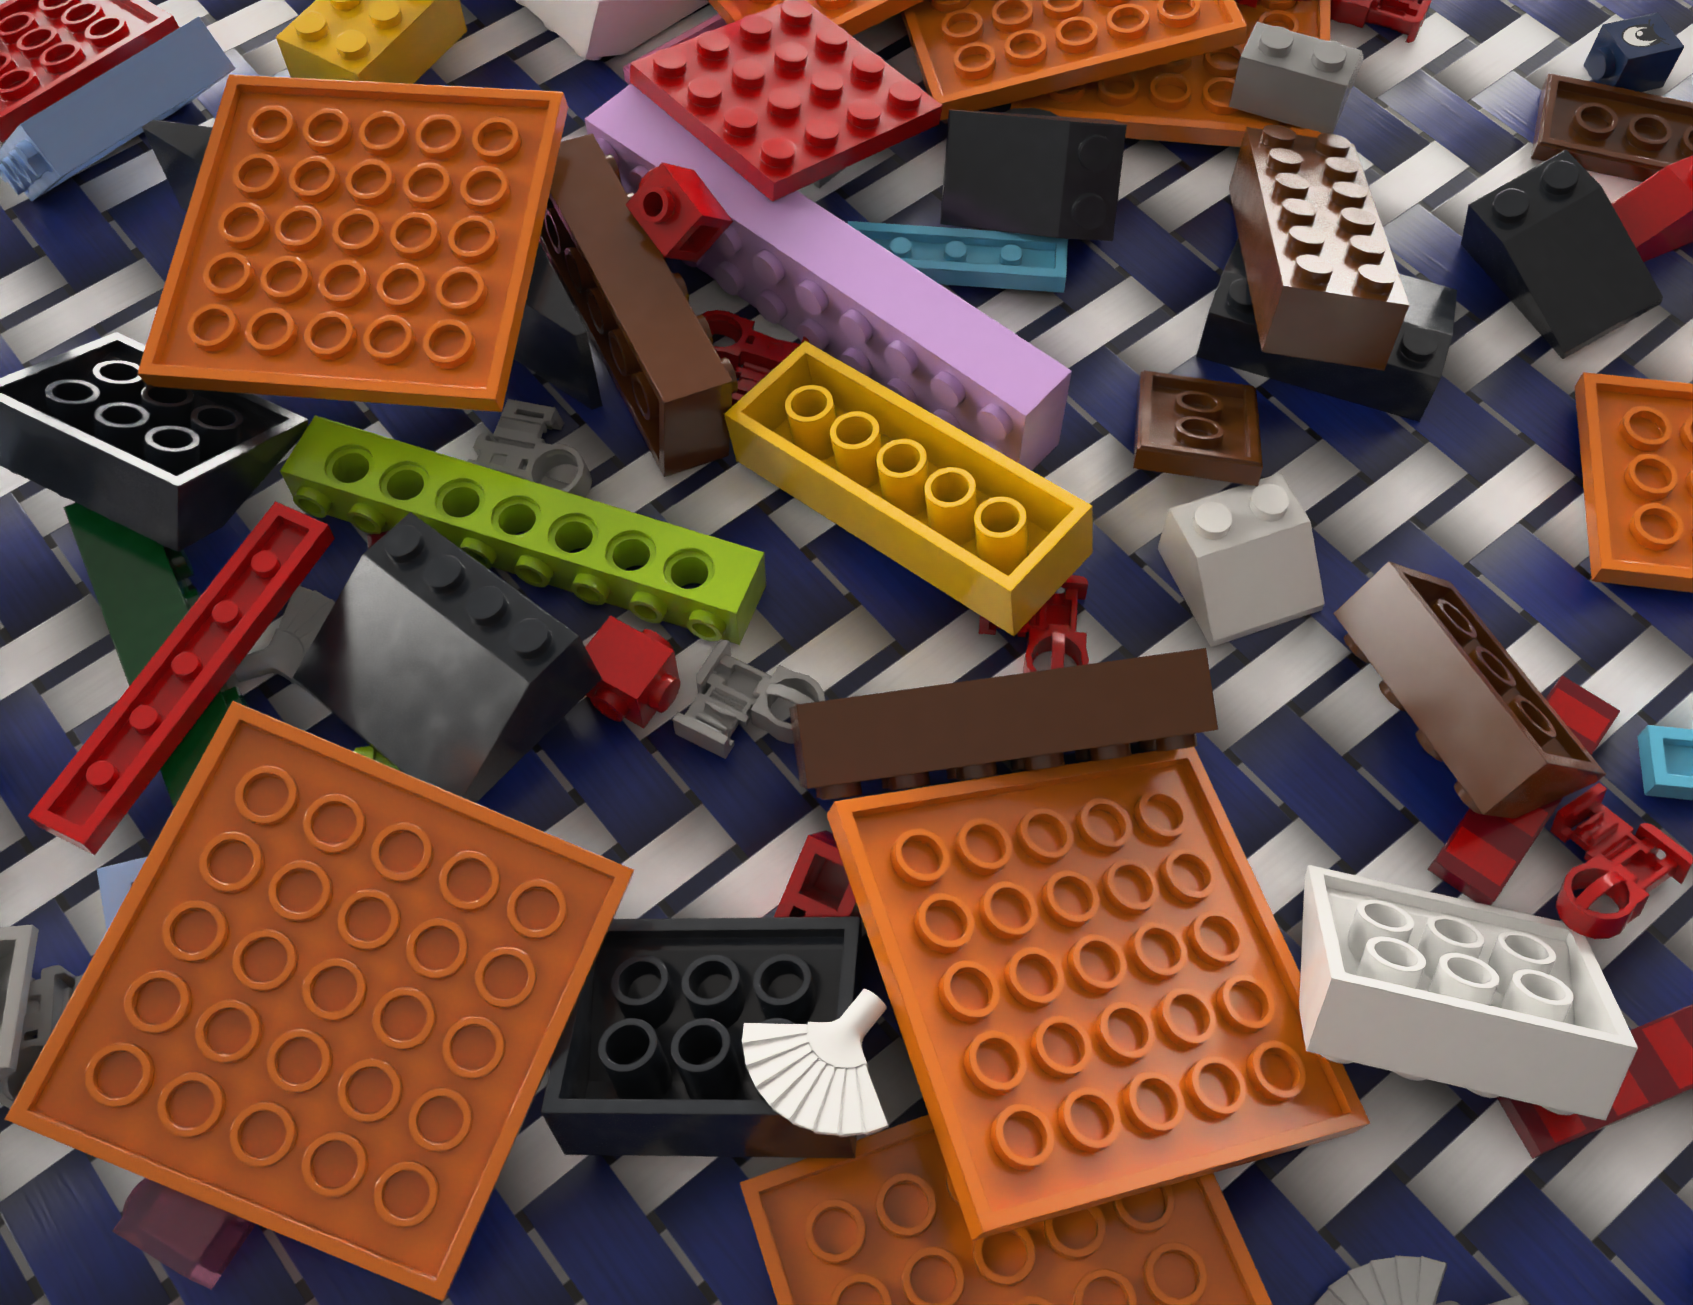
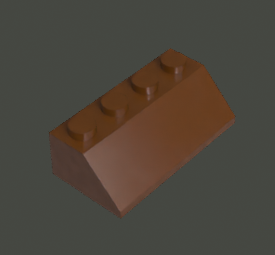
M1389 561L1333 613L1348 632L1344 635L1346 645L1362 661L1371 663L1383 679L1379 683V688L1383 695L1396 708L1409 714L1419 728L1415 733L1418 742L1433 758L1447 765L1457 779L1454 783L1456 793L1474 812L1515 819L1594 784L1606 775L1450 581Z

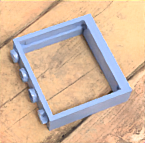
M198 16L19 124L0 147V177L5 183L8 182L17 195L24 192L32 202L143 133L142 127L153 120L162 121L183 108L236 68Z

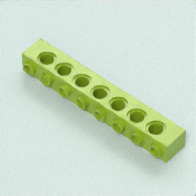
M316 415L280 470L293 496L294 503L301 510L312 516L324 518L326 515L351 522L356 528L368 534H380L381 532L391 530L411 512L487 569L494 567L516 574L526 583L536 587L551 585L573 592L578 598L590 604L602 605L608 603L630 610L638 618L650 623L665 621L689 629L694 635L707 641H719L722 639L740 645L766 587L764 552ZM522 531H528V532H526V533H524V534L515 535V534H517V533H519V532H522ZM586 548L580 552L569 553L574 549ZM631 566H643L642 568L634 571L625 570ZM690 583L702 584L701 586L693 589L681 588L682 586Z

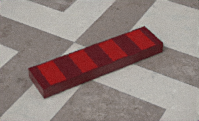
M1563 675L1545 698L1590 755L1593 754L1620 713V710ZM1563 797L1515 819L1478 814L1469 808L1427 870L1473 901L1491 906Z
M1693 1004L1630 1030L1638 1049L1606 1121L1575 1113L1572 1115H1560L1540 1105L1501 1096L1497 1097L1531 1158L1539 1157L1693 1090Z

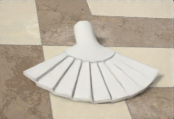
M863 989L844 1014L833 1022H808V1025L744 1023L742 1045L745 1063L759 1094L775 1112L789 1120L793 1125L811 1130L816 1134L836 1135L839 1137L862 1134L867 1136L888 1128L889 1125L867 1070L869 1067L862 1050L863 1038L887 1009L885 1003L873 992Z

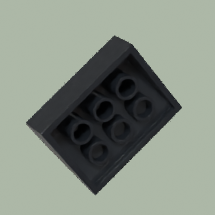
M1238 236L1210 306L1196 357L1420 422L1442 376L1453 335L1457 290L1399 274L1409 302V308L1384 371L1265 353L1261 350Z
M118 332L0 378V466L177 552L222 528L302 437L308 427L307 418L254 394L147 385L137 374L146 345Z
M411 512L362 555L293 676L301 687L401 772L475 803L602 680L579 635Z
M861 918L613 919L578 1001L554 1050L541 1114L564 1155L855 1158L857 1135L839 1137L836 1135L816 1134L811 1130L793 1125L789 1120L772 1109L757 1091L746 1067L742 1037L744 1023L808 1025V1022H833L839 1019L861 993Z

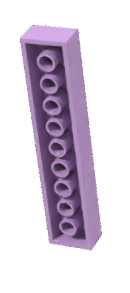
M632 83L585 118L587 135L593 133L604 155L611 154L614 157L620 172L621 185L626 193L633 192L635 194L639 189V183L643 176L653 168L658 167L661 162L695 170L733 222L697 262L682 261L690 267L699 268L715 279L719 286L728 294L738 295L757 308L767 321L773 324H780L799 337L800 341H802L803 337H806L810 344L1031 471L1059 444L1072 373L1070 369L800 192H792L772 202Z

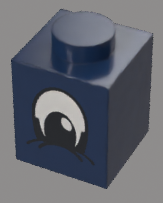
M1656 12L1603 24L1583 66L1595 83L1644 92L1664 86L1685 46L1662 16Z

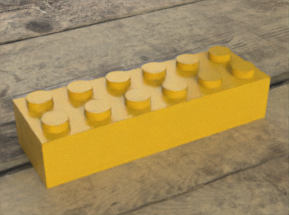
M804 341L724 413L737 462L1012 636L1019 632L1093 553L1092 505L807 341Z

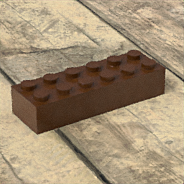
M1267 125L1263 129L1246 127L1229 185V191L1262 352L1384 371L1409 308V302L1355 145L1350 143L1348 139L1331 133H1323L1318 135V138L1296 135L1291 129L1279 125Z
M593 133L561 141L541 230L540 243L545 252L551 257L552 265L659 469L663 476L667 477L729 456L730 435L724 413L732 407V394L738 391L737 377L731 362L726 357L720 359L713 347V337L706 318L702 314L695 315L689 304V295L682 276L678 272L671 273L666 264V258L625 204L634 193H626L621 185L620 172L614 157L611 154L604 155Z
M1206 648L797 704L789 708L800 786L807 789L815 788L816 796L821 798V800L861 795V781L880 778L882 789L889 788V790L930 785L929 771L946 769L947 779L967 780L998 775L996 762L1011 760L1012 770L1024 769V771L1058 767L1065 765L1063 752L1075 751L1076 761L1089 759L1091 761L1127 757L1132 756L1131 742H1138L1140 752L1198 746L1196 733L1218 730Z

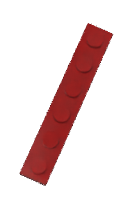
M274 502L29 813L28 817L38 827L94 856L333 542L335 538L329 525L281 503Z

